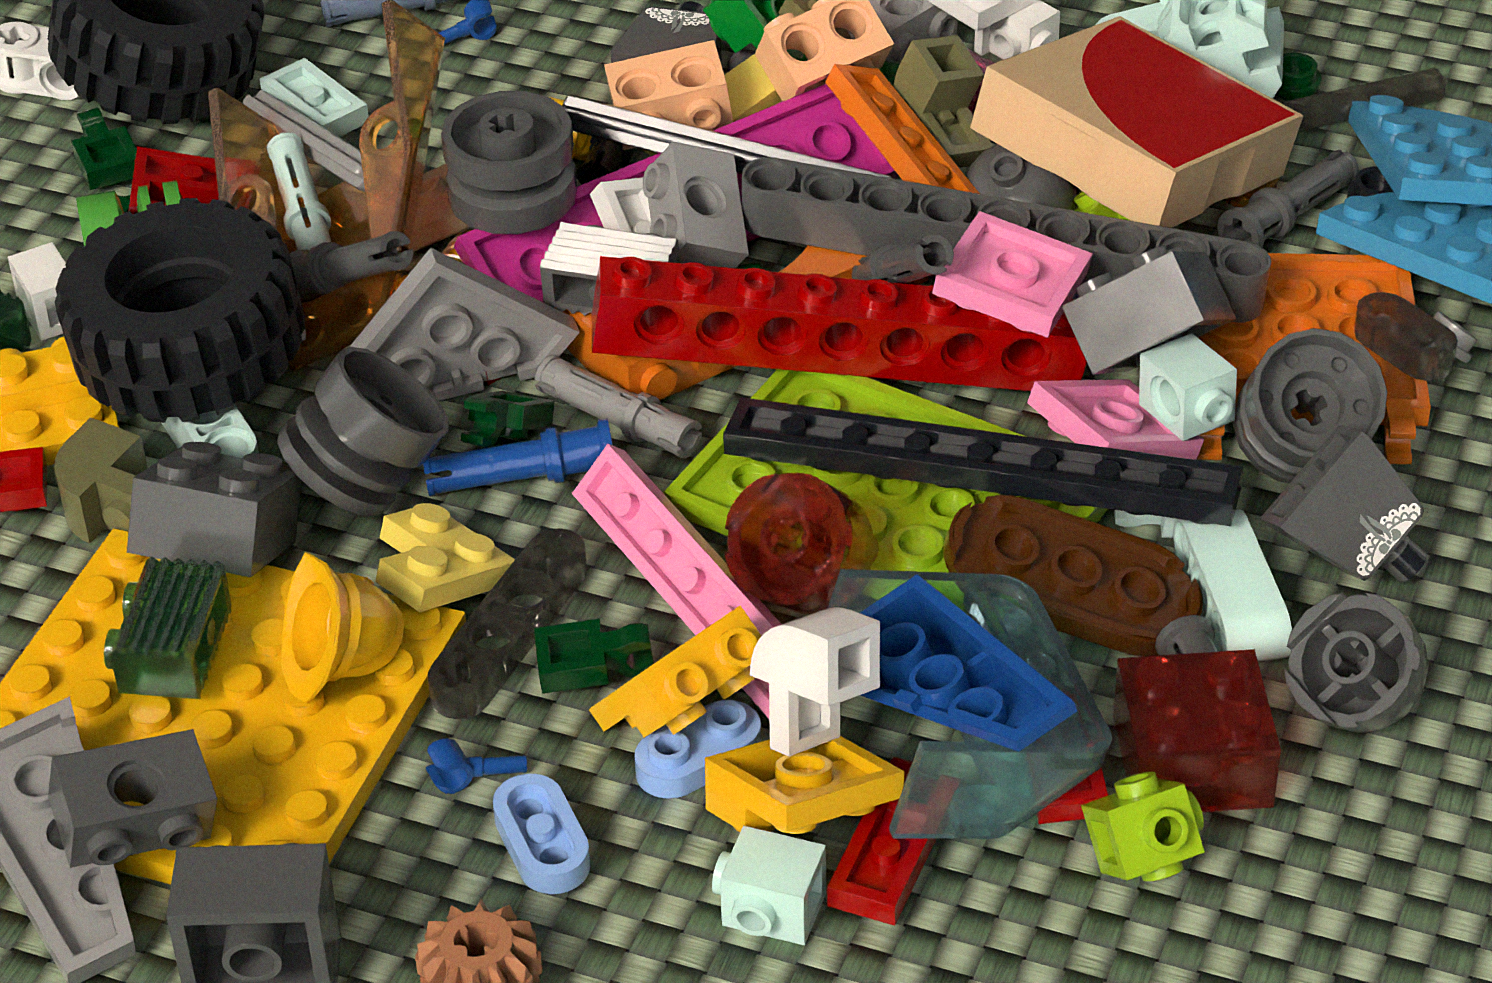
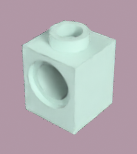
M1193 333L1140 353L1139 405L1179 439L1185 441L1235 421L1237 369Z

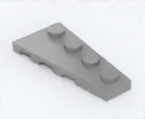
M70 696L0 729V869L67 983H81L136 955V950L114 864L96 865L91 863L70 868L48 799L52 757L84 751Z

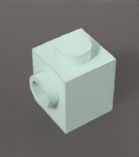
M743 826L732 852L723 851L714 869L712 891L714 894L721 895L722 926L738 929L753 936H767L805 946L826 895V845Z

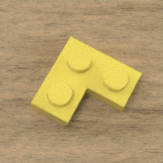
M421 503L413 508L385 515L383 518L379 538L400 553L380 559L375 582L418 612L501 588L514 582L518 561L497 548L494 542L487 536L473 532L452 518L450 513L441 506Z

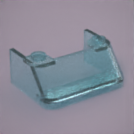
M840 569L828 608L840 607L860 613L918 574L1071 698L1077 709L1075 714L1020 752L962 731L960 733L964 742L920 741L889 826V831L893 838L993 839L1006 836L1101 768L1112 742L1110 729L1039 596L1029 585L1014 577L1001 574Z

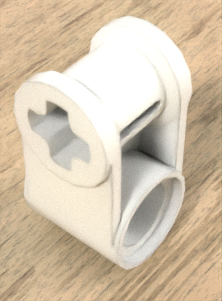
M8 22L0 25V90L11 94L26 93L53 97L60 100H72L78 97L74 90V85L68 86L50 59L48 52L49 41L47 39L49 28L32 26L24 22Z

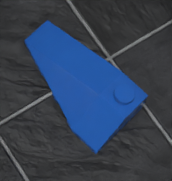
M918 574L860 612V614L880 621V688L860 696L1018 752L1077 712L1075 703L1071 698Z

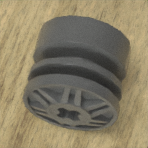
M1313 328L1288 334L1268 348L1236 398L1233 426L1239 448L1256 469L1278 482L1290 483L1339 425L1361 430L1372 439L1385 416L1387 389L1381 368L1363 345L1341 332ZM1294 409L1299 414L1310 412L1314 419L1311 423L1306 418L1295 420L1291 413Z
M348 347L337 354L318 379L315 396L303 400L297 407L296 416L288 419L280 429L277 443L284 460L294 473L318 495L339 508L357 515L378 517L387 511L396 500V493L404 489L410 482L411 468H417L425 463L447 435L449 420L439 401L409 371L389 358L368 349Z

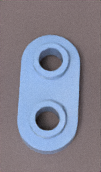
M720 700L705 705L704 707L707 712L674 735L667 725L643 738L635 749V771L639 786L650 795L667 799L688 795L705 786V757L761 742V723L757 712L749 705L739 701Z
M521 774L503 782L493 796L495 825L523 882L531 889L545 894L565 893L578 887L584 882L590 871L589 843L560 786L551 778L540 774Z

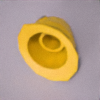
M308 552L304 553L292 576L285 605L281 637V669L289 693L304 703L310 704L328 681H337L343 677L368 675L391 662L402 642L404 621L403 614L395 602L380 588L374 586V582L368 579V577L352 573L335 572L326 562Z

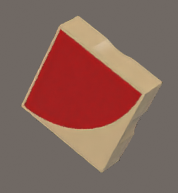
M1118 16L987 66L970 128L1033 165L1062 177L1092 199L1130 221L1172 228L1202 214L1204 210L1217 201L1243 195L1283 176L1303 115Z

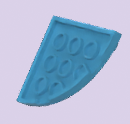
M1388 95L1371 96L1369 102L1351 100L1348 122L1398 200L1492 206V123L1441 111L1403 106L1404 102L1401 99Z
M1394 192L1366 197L1351 196L1346 198L1344 203L1319 213L1316 229L1317 235L1492 304L1491 205L1398 200Z

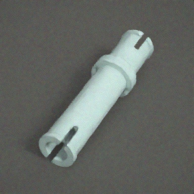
M281 133L274 136L267 145V151L270 153L269 158L273 164L278 188L286 210L283 217L285 231L295 241L297 250L306 249L310 251L311 248L320 243L331 242L329 235L331 227L329 211L325 205L319 202L301 138L293 133ZM294 178H297L299 183L297 188H294L292 180ZM299 197H302L304 200V208H301L299 205ZM309 217L311 227L306 228L304 218Z

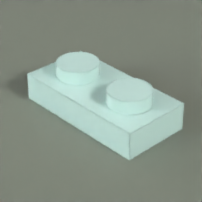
M306 58L300 59L259 79L262 91L274 96L340 138L348 132L369 123L367 104Z

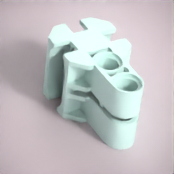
M1160 0L1158 3L1110 14L1101 18L1095 24L1097 25L1121 16L1270 98L1275 96L1282 85L1284 20L1279 6L1267 9L1268 0Z

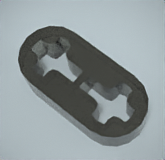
M1386 292L1372 293L1359 300L1356 309L1354 334L1361 344L1415 379L1425 381L1439 380L1447 377L1453 371L1458 340L1456 334L1448 327L1396 294Z

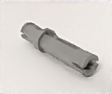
M556 355L546 357L537 369L535 380L538 383L535 386L538 391L565 401L569 405L599 419L608 418V422L620 428L626 438L635 442L645 440L654 443L680 458L689 457L699 445L702 433L698 430L702 428L701 424L694 419L677 414L662 406L656 396L646 392L639 394L630 392L587 370L580 369Z

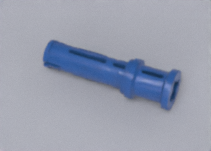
M608 418L598 419L597 425L594 427L567 432H559L556 427L546 428V431L540 432L541 439L428 457L425 463H423L425 474L447 470L452 472V475L426 480L429 497L436 496L439 493L547 475L548 482L554 481L557 484L563 483L567 475L588 472L606 445H612Z

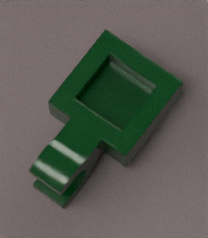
M98 107L76 113L84 135H81V138L71 140L74 158L89 189L113 186L133 179L137 149L126 127L123 126L109 130Z
M506 391L471 395V397L464 401V409H469L468 420L475 421L469 432L461 433V441L467 444L491 447L499 436L526 438L528 437V429L552 425L555 401Z
M600 618L534 628L542 694L609 684L607 673L609 669L615 670L623 676L634 678L654 664L648 624L634 623L623 626L620 629L602 632Z

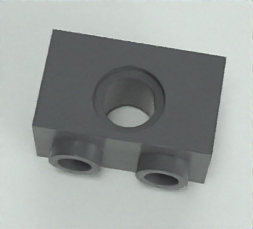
M193 729L52 757L48 799L70 868L91 863L111 865L124 860L129 855L162 848L176 850L178 847H190L200 840L211 838L217 797ZM124 802H139L143 806H130Z

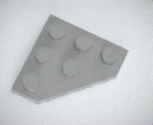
M430 248L350 347L368 349L389 358L409 371L434 394L438 401L484 390V381L513 374L518 375L519 381L535 377L541 362L550 355L559 357L580 331L574 317Z

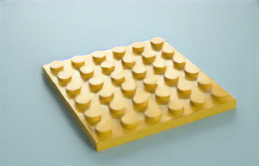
M113 528L0 682V729L69 696L84 751L193 729L217 797L211 838L200 840L190 847L326 843L330 864L468 631L466 613L443 606L418 612L397 596L385 593L402 612L404 621L402 642L394 659L385 667L371 674L359 677H343L337 681H328L310 704H307L289 693L281 669V637L284 612L292 576L295 571L266 565L252 577H246L127 553L128 531ZM124 802L130 806H143L139 802ZM162 848L129 855L124 860L115 863L114 867L118 871L171 885L176 850Z

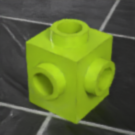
M1143 772L1120 779L1114 783L1116 793L1081 805L1098 865L1103 874L1127 881L1139 876L1142 877L1143 881L1161 880L1183 871V860L1205 853L1199 831L1204 828V819L1196 797L1191 791L1186 790L1184 783L1157 778L1156 772Z

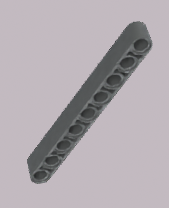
M763 157L749 162L743 169L742 212L745 229L761 237L870 256L878 247L888 244L901 246L920 240L924 236L936 234L946 238L954 249L978 212L981 211L1093 253L1088 273L1081 284L1106 273H1110L1112 278L1129 273L1134 270L1130 262L1132 259L1159 246L1165 245L1167 251L1182 246L1184 251L1206 252L1236 316V320L1231 322L1244 323L1252 321L1263 310L1271 268V258L1265 249L1247 241L780 158Z

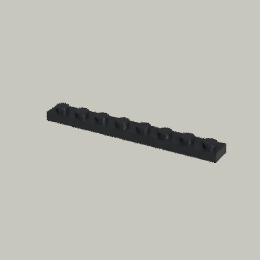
M744 397L740 398L723 433L724 454L749 457L756 461H777L811 466L818 470L833 469L873 475L881 479L896 478L931 483L944 488L959 487L994 492L1000 495L1057 501L1070 506L1085 505L1125 511L1133 515L1148 514L1190 520L1197 524L1231 526L1242 489L1243 466Z

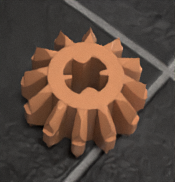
M482 899L474 911L466 913L451 905L447 922L428 921L427 932L424 935L425 941L417 944L418 952L415 955L417 974L421 975L420 983L540 982L543 966L541 952L537 950L536 933L532 929L530 921H517V916L514 914L510 904L493 913L489 912Z

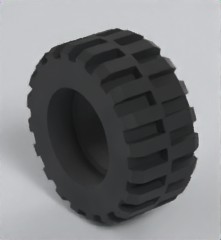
M52 0L47 38L49 41L48 52L51 61L56 67V71L68 86L74 85L77 95L88 103L93 100L100 103L101 109L113 115H117L118 112L131 115V120L145 123L147 118L159 119L162 124H177L183 118H189L191 122L208 117L210 111L218 114L227 109L234 101L242 97L249 88L250 80L254 76L265 14L264 3L262 0Z
M183 198L179 200V204L164 205L163 201L146 205L147 210L133 215L128 211L115 217L113 225L104 229L100 226L90 233L85 242L86 246H77L69 256L65 264L66 268L62 269L55 288L57 297L54 302L76 375L80 383L87 387L88 393L98 402L107 407L111 405L112 410L134 418L137 414H142L143 418L149 422L165 423L167 417H179L182 422L200 420L199 414L216 411V414L219 415L233 410L234 403L244 398L247 401L253 400L263 393L265 383L268 381L275 383L285 373L289 366L288 361H293L303 341L301 335L305 329V315L287 244L282 241L281 234L272 224L264 219L262 220V217L243 206L235 210L234 206L227 201L212 199L210 204L201 203L197 198Z

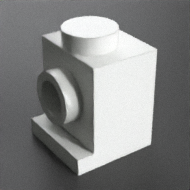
M1040 0L978 32L975 30L974 52L981 56L991 52L1005 60L1058 40L1060 11Z
M53 242L8 256L18 304L40 340L43 341L63 334L54 301L57 297L55 290L62 269L66 268V263Z

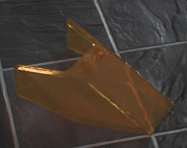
M387 0L381 3L394 101L375 110L366 119L360 132L359 145L365 192L359 191L344 181L317 194L319 202L325 205L329 211L331 218V227L329 229L331 242L342 246L370 240L390 231L404 233L410 240L419 205L445 37L394 0ZM217 87L208 91L219 200L229 202L234 206L235 210L243 206L262 217V220H266L281 234L282 241L287 244L289 253L296 251L295 241L285 231L283 217L286 210L278 188L273 164L269 158L270 153L267 151L269 141L274 136L279 135L274 123ZM396 121L398 130L394 140L387 147L377 149L376 137L379 130L386 123ZM294 178L292 180L294 188H297L299 183L297 178ZM299 197V205L301 208H304V200L302 197ZM309 217L304 218L306 228L311 227ZM409 244L397 247V251H407ZM403 270L358 279L310 302L302 303L305 315L306 340L302 341L293 361H288L289 366L287 369L295 371L350 346L399 287Z

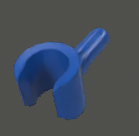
M489 0L469 1L464 9V20L426 38L429 49L432 51L470 34L478 40H488L493 37L497 25L494 16H489L492 13Z
M449 738L437 740L431 743L427 749L434 764L428 765L426 770L435 786L446 794H454L463 790L472 781L473 777L527 772L526 755L482 758L481 756L466 757L459 744Z

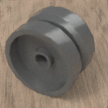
M498 91L476 96L458 105L445 118L441 140L444 161L448 167L446 175L448 202L455 217L469 227L492 234H521L542 229L563 218L575 204L577 181L575 163L572 160L574 147L572 121L562 105L547 96L528 91Z

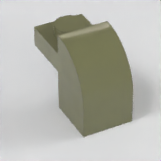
M958 35L912 40L897 69L893 87L959 168L969 167L983 151L993 146L988 138L970 128L973 114L968 106L984 78V73Z
M89 418L59 449L55 458L54 469L65 519L71 531L83 541L91 543L105 528L129 531L133 477L148 468L140 435L97 419Z

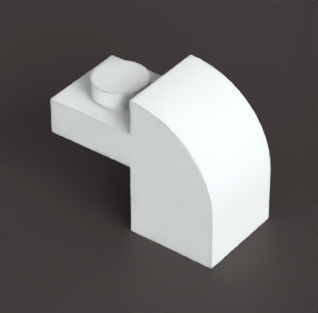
M834 607L773 627L761 636L752 654L750 676L769 683L770 749L790 757L840 737V702L880 688L879 620L849 609Z

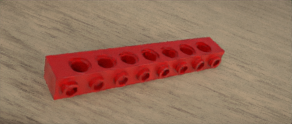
M600 256L591 314L592 353L1031 391L1035 381L1082 380L1087 362L1064 312L1047 338L1034 332L1022 331L1008 322L976 310L962 308L953 301L932 294L934 285L892 283L882 279L859 280L837 278L818 273L804 275L771 272L760 268L716 267L696 262L683 264L650 261L638 257L617 258Z

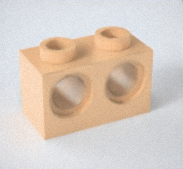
M818 0L810 11L796 17L793 13H786L769 22L764 28V34L755 52V56L783 102L826 84L825 81L834 64L881 68L894 42L869 0ZM835 28H843L850 31L855 39L843 38L836 32ZM795 49L801 51L808 58V61L794 59L787 50Z
M714 40L604 64L613 106L711 131L733 122L727 83ZM622 144L623 150L636 148Z

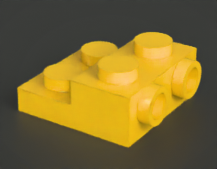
M64 336L55 340L51 347L23 353L12 348L0 350V452L43 447L48 466L55 464V458L61 446L89 418H94L119 428L116 413L112 410L111 405L107 407L98 402L88 393L87 387L80 383Z
M740 605L591 707L589 711L603 731H606L625 718L631 728L637 727L644 738L665 724L674 735L707 712L700 700L715 689H717L723 699H726L755 679V677L750 676V664L754 648L761 638V634Z
M842 736L790 757L770 749V739L705 757L706 810L732 825L738 832H741L743 826H748L769 832L776 828L784 833H806L814 830L817 823L844 815L860 816L869 814L874 811L877 805L904 797L903 770Z

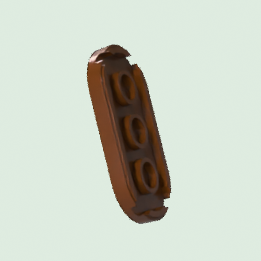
M995 495L986 497L984 503L975 504L972 507V502L967 504L956 513L945 537L943 554L951 577L966 594L979 603L1122 653L1144 657L1159 656L1155 643L1161 630L1170 622L1180 617L1189 615L1201 616L1202 590L1196 578L1194 577L1191 582L1189 576L1183 571L1185 564L1170 550L1154 542L1021 497Z

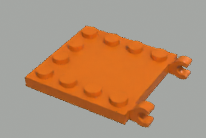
M1268 253L1271 258V268L1261 314L1252 321L1244 323L1229 322L1199 337L1201 341L1237 369L1236 398L1268 348L1288 334L1313 328L1341 332L1363 345L1381 368L1387 389L1385 416L1380 424L1384 425V457L1390 464H1412L1411 440L1416 438V426H1428L1431 405L1411 273L1369 255ZM1294 409L1291 413L1295 420L1306 418L1311 423L1314 419L1310 412L1299 414ZM1225 425L1199 435L1204 441L1197 460H1222L1221 435H1224Z

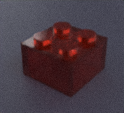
M1255 649L1117 658L1113 717L1126 777L1143 772H1156L1157 778L1184 783L1186 790L1191 791L1196 797L1202 812L1274 807L1281 748Z

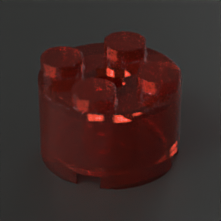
M796 472L780 475L775 473L757 479L747 486L736 498L728 512L725 529L729 530L727 540L728 552L725 551L726 563L737 583L748 593L761 600L801 614L811 615L828 608L839 607L848 601L865 582L879 550L878 541L873 535L869 518L860 504L844 491L805 473ZM800 535H802L801 540L803 542L801 547L796 542Z

